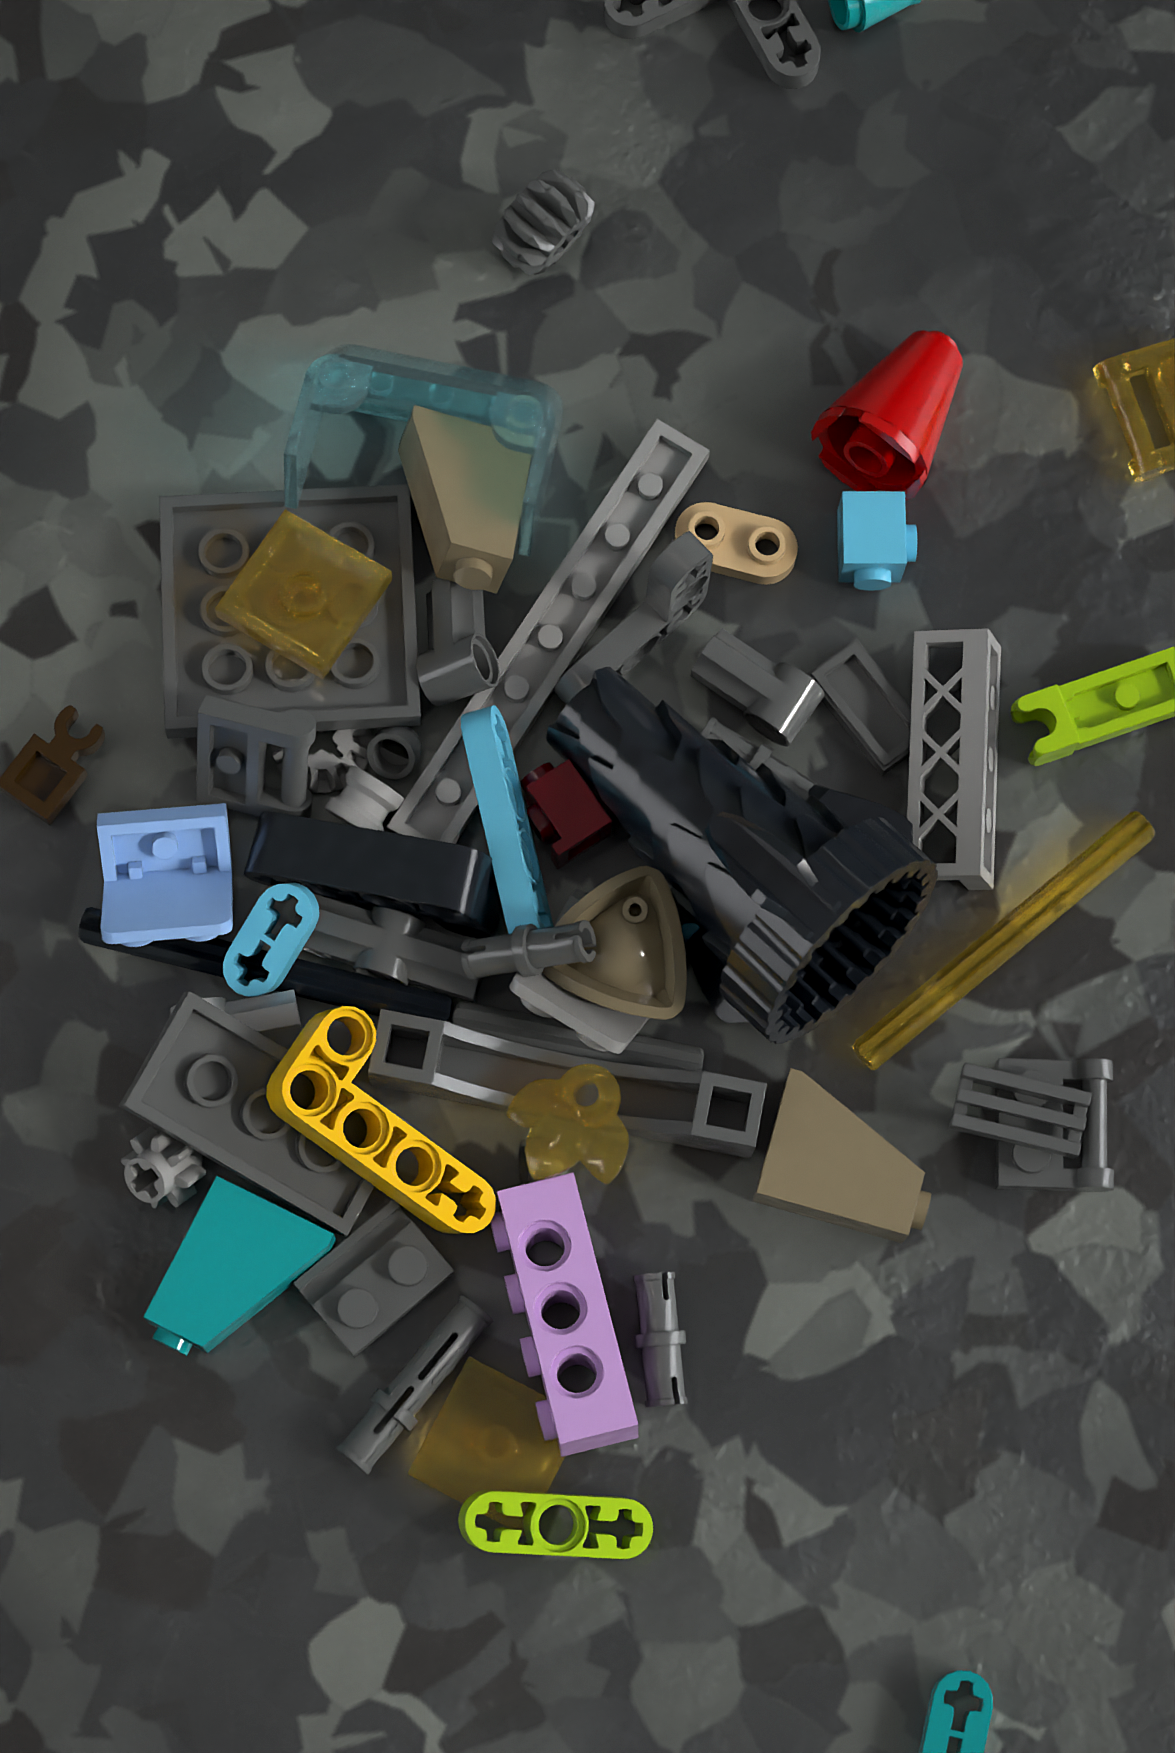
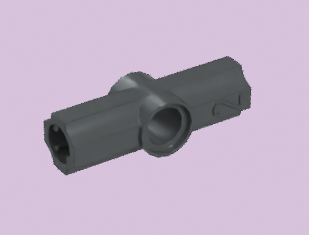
M314 894L319 904V919L301 951L352 965V969L359 974L405 986L410 983L474 1003L483 977L479 980H471L466 976L462 967L461 954L474 953V951H464L461 949L464 942L463 939L427 929V925L423 921L400 911L383 907H373L372 911ZM296 913L293 923L300 924L302 916Z

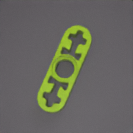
M481 1490L465 1500L458 1517L459 1529L463 1538L471 1546L493 1553L630 1559L638 1556L648 1547L653 1535V1522L648 1510L635 1500L614 1496ZM495 1502L496 1512L507 1516L523 1517L520 1504L522 1502H529L523 1519L526 1543H518L522 1530L504 1527L496 1528L493 1533V1539L487 1540L486 1530L475 1525L476 1515L487 1513L489 1503ZM553 1505H562L567 1508L572 1516L573 1528L567 1539L557 1544H550L540 1534L539 1520L547 1508ZM588 1505L593 1506L589 1519L597 1521H615L619 1516V1510L624 1509V1518L635 1522L634 1534L624 1535L621 1546H617L616 1537L613 1535L588 1532L589 1520L585 1507ZM587 1534H589L591 1545L588 1547L583 1546Z

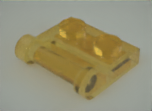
M1175 338L1113 356L1101 361L1093 368L1098 386L1106 388L1132 457L1128 467L1136 483L1146 482L1168 471L1175 470ZM1145 374L1171 444L1156 450L1129 380L1131 377Z

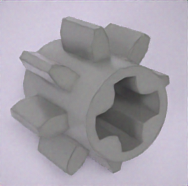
M151 1126L130 1140L134 1150L123 1157L121 1163L125 1165L124 1177L126 1184L138 1199L151 1203L152 1208L155 1209L167 1200L175 1207H178L197 1193L194 1183L206 1175V1170L201 1167L202 1154L163 1131L158 1134Z

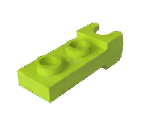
M1175 646L1060 686L1056 684L1018 698L1011 706L1013 722L1022 724L1028 721H1039L1046 725L1049 730L1048 736L1036 741L1033 750L1028 756L1029 763L1033 766H1040L1072 755L1075 750H1080L1175 717Z

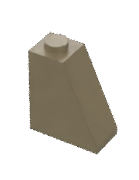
M414 405L401 436L398 452L435 575L438 578L456 582L466 589L485 590L497 594L513 560L534 439Z
M790 1068L783 1087L752 1202L903 1243L909 1236L911 1228L922 1230L931 1200V1193L921 1190L925 1175L923 1170L807 1074Z

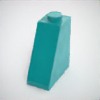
M216 1176L143 1317L150 1325L157 1328L152 1339L185 1356L188 1355L192 1346L208 1353L331 1252L337 1243L335 1235Z

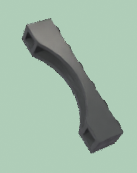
M384 1009L380 1011L376 1030V1043L372 1050L368 1069L371 1086L750 1159L756 1147L767 1083L706 1071L647 1067L565 1054L497 1038L446 1021Z

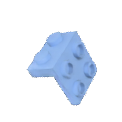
M226 803L97 814V833L104 877L101 935L105 943L139 947L147 945L152 941L181 938L201 942L211 940L218 935L227 934L232 930L233 861Z

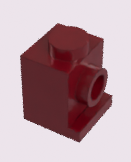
M570 759L555 768L551 762L545 763L528 773L520 781L521 787L526 793V802L529 805L526 810L530 827L543 843L550 838L554 841V844L551 845V861L557 869H560L610 836L612 820Z

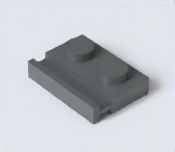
M392 1200L293 1282V1284L355 1358L453 1276L455 1272L415 1223L404 1213L399 1204Z

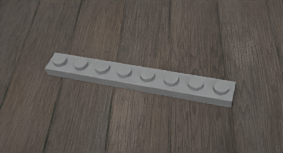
M656 419L497 659L500 669L498 685L474 694L462 714L495 705L505 721L513 754H515L554 695L555 685L573 666L709 459V449ZM462 714L387 826L388 832L456 844L479 809L462 736Z

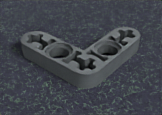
M604 0L603 17L606 26L613 34L624 39H636L721 0H659L663 4L662 7L659 6L658 0H629L633 5L641 4V15L638 17H633L628 10L620 12L621 0ZM726 0L767 75L775 84L782 88L795 90L807 86L814 80L819 69L821 47L796 0H777L781 5L782 12L775 19L768 21L760 20L752 15L748 8L752 0ZM786 29L785 41L794 55L805 53L802 67L796 68L792 61L781 63L784 45L779 35Z
M690 531L674 540L651 565L648 574L646 600L577 661L557 682L553 692L566 705L579 691L590 685L594 672L600 668L611 667L623 677L701 605L708 591L713 554Z

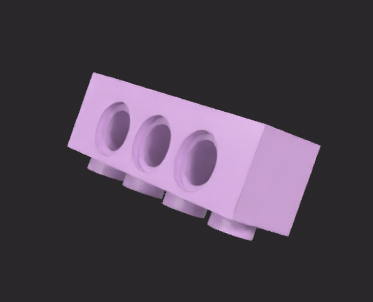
M574 1172L497 1191L500 1212L494 1214L490 1225L497 1252L510 1250L515 1274L504 1276L513 1315L525 1312L531 1336L519 1340L528 1377L541 1375L547 1398L546 1400L535 1402L544 1441L557 1438L560 1454L563 1457L638 1438V1421ZM541 1241L554 1242L564 1252L561 1259L550 1266L534 1264L527 1257V1254L534 1244ZM555 1303H568L578 1310L580 1316L571 1327L555 1329L550 1327L542 1318L548 1307ZM583 1365L594 1373L596 1379L588 1390L573 1393L560 1385L558 1381L560 1374L569 1366Z

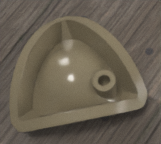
M640 866L616 875L581 898L556 923L555 926L572 924L580 920L588 921L594 930L597 947L584 948V950L593 949L596 952V956L591 962H577L545 967L542 973L551 981L588 1001L635 1016L666 1020L674 1018L683 1010L687 986L683 933L673 895L665 877L659 870L649 866Z

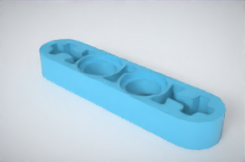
M495 705L462 714L461 730L488 849L492 858V866L508 933H512L515 927L525 924H533L538 929L553 927L510 737L503 716Z

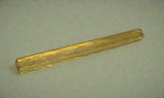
M1132 811L856 1039L852 1048L857 1057L869 1069H878L1146 846L1155 836V830L1150 822L1138 811Z

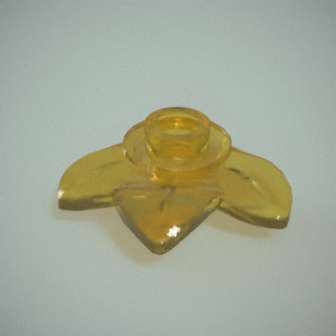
M581 1064L568 1070L560 1080L537 1079L520 1089L514 1097L506 1115L514 1123L530 1128L526 1140L525 1155L529 1172L535 1180H543L559 1175L575 1166L579 1161L583 1163L596 1179L605 1185L610 1184L620 1172L629 1149V1134L616 1114L621 1103L619 1084L607 1069L596 1064ZM585 1085H594L599 1091L598 1099L590 1106H581L576 1102L578 1090Z

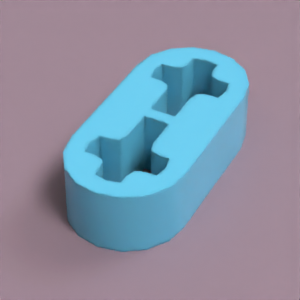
M297 883L277 884L268 888L259 897L229 947L223 961L225 980L236 993L246 997L261 996L274 991L283 982L319 919V904L315 895L307 887ZM294 896L299 900L295 911L302 916L300 924H286L278 936L272 934L271 932L280 918L278 910L273 908L275 901H288ZM266 943L271 948L263 959L262 966L265 970L269 971L267 979L262 977L256 978L249 983L244 979L248 969L240 962L242 956L257 955Z

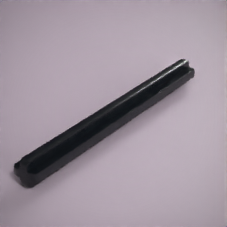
M89 907L85 909L81 917L78 937L83 943L225 978L223 975V961L232 944L230 941L213 938L207 941L196 942L181 938L152 941L147 945L139 947L108 944L102 940L101 935L102 910ZM261 949L257 955L242 956L240 962L248 969L244 979L249 983L253 979L260 977L267 979L269 971L264 969L262 962L268 951ZM299 958L295 960L283 982L275 989V991L279 992L294 990L295 996L339 1007H356L367 1014L380 1016L381 1009L449 1022L453 1007L452 999L448 995L405 986Z

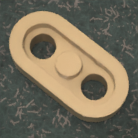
M701 502L685 509L676 523L674 540L690 531L713 554L711 572L767 585L783 580L794 567L798 552L797 539L789 526L780 520L716 503ZM701 524H710L717 530L718 534L713 539L704 540L697 536L695 529ZM768 539L777 545L778 551L772 555H763L758 552L755 544L760 540Z

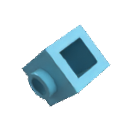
M842 491L837 509L838 582H854L855 588L868 591L886 589L891 586V582H901L907 562H916L917 527L916 524H906L905 492Z

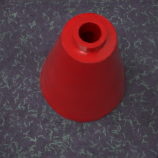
M920 330L913 332L823 411L811 431L812 441L819 437L823 446L818 455L823 465L841 482L856 491L905 492V501L915 498L926 482L963 368V359L956 343L948 335L939 331Z

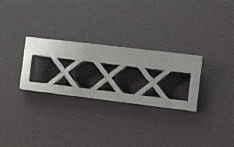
M989 628L914 631L907 819L913 824V844L923 852V842L943 823L956 836V863H935L937 865L936 870L938 871L937 880H960L968 890H993L1001 645ZM963 647L962 668L942 686L929 673L930 648ZM930 684L937 693L928 700ZM962 686L960 703L952 695ZM948 701L961 714L960 729L940 747L927 734V719ZM928 745L935 754L926 761V747ZM958 748L959 765L950 757ZM945 762L959 775L958 791L938 809L925 796V780ZM924 805L933 813L925 823ZM956 809L957 827L948 819Z

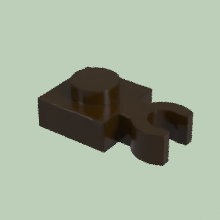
M72 705L65 707L56 717L54 723L55 736L51 742L47 743L34 733L0 777V791L48 825L54 821L88 776L86 770L77 764L76 761L80 756H88L96 752L105 739L104 729L97 723L90 733L83 738H74L69 735L70 727L79 717L77 709Z

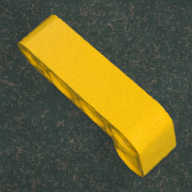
M341 1006L315 1014L302 1029L268 1081L266 1098L271 1110L283 1121L433 1229L447 1234L475 1233L484 1229L492 1221L496 1211V1197L492 1187L478 1174L351 1083L372 1053L376 1043V1029L372 1019L364 1011L351 1006ZM334 1020L344 1023L351 1034V1045L344 1055L334 1052L327 1040V1031ZM298 1073L306 1075L313 1082L315 1088L314 1100L307 1109L297 1106L290 1094V1085ZM352 1111L360 1114L367 1125V1135L359 1147L351 1145L343 1133V1123ZM404 1149L411 1151L418 1161V1174L416 1179L409 1185L403 1183L396 1172V1160ZM435 1187L444 1193H464L460 1203L467 1209L465 1216H453L457 1205L443 1193H428Z

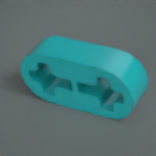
M957 1670L943 1675L934 1684L930 1694L919 1753H946L949 1737L959 1739L956 1753H984L993 1710V1694L989 1684L980 1675L971 1671ZM965 1681L970 1684L969 1695L979 1698V1707L977 1711L965 1712L961 1731L951 1730L954 1707L944 1703V1695L946 1691H957L960 1682Z

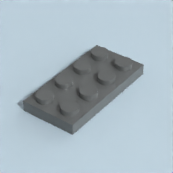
M190 991L184 992L119 1106L340 1236H348L375 1186L283 1121L271 1110L266 1098V1087L272 1073L288 1049ZM298 1073L293 1078L290 1085V1094L297 1106L307 1109L315 1097L313 1082L301 1073ZM352 1111L343 1123V1133L346 1140L355 1147H359L364 1142L367 1135V1125L360 1114ZM398 1116V1117L401 1118L403 1121H405L407 1124L410 1123V1122H408L407 1120L403 1119L402 1117Z

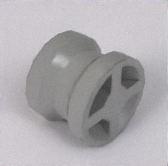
M351 765L345 775L347 785L342 793L331 797L324 808L347 825L384 831L383 821L389 812L397 811L405 799L380 780L362 769Z

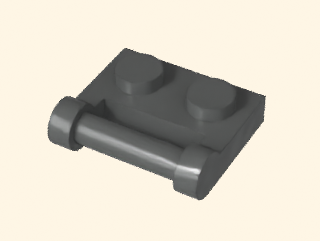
M206 695L198 711L196 801L206 804L226 803V809L260 817L262 812L270 811L309 818L312 813L313 796L307 789L309 746L315 741V717L304 709H289L281 714ZM267 743L283 747L282 784L279 789L265 786Z
M998 1058L995 1062V1070L1063 1086V1083L1081 1084V1090L1092 1093L1085 1117L1087 1118L1085 1129L1081 1136L1082 1168H1063V1156L995 1140V1189L1069 1192L1113 1191L1114 1170L1107 1168V1083L1113 1082V1061L1107 1059L1048 1060ZM995 1088V1096L1063 1112V1104ZM995 1112L996 1123L1063 1139V1128Z

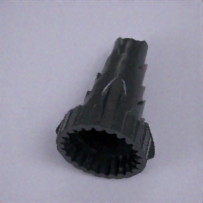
M603 667L596 670L590 685L579 691L564 707L556 722L548 727L546 741L565 761L570 759L578 773L598 791L601 799L617 816L625 830L632 836L627 840L630 847L646 864L663 874L667 883L672 887L670 890L675 904L693 920L691 923H684L681 926L684 946L703 994L716 1015L725 1023L749 1022L766 1039L775 1044H783L809 1033L820 1023L837 1013L843 1005L852 1000L878 974L884 964L899 949L901 943L909 936L929 903L938 878L937 865L913 844V824L905 816L880 803L833 790L822 785H813L808 791V798L804 800L765 764L762 763L755 770L723 740L706 739L663 699L655 706L611 667Z

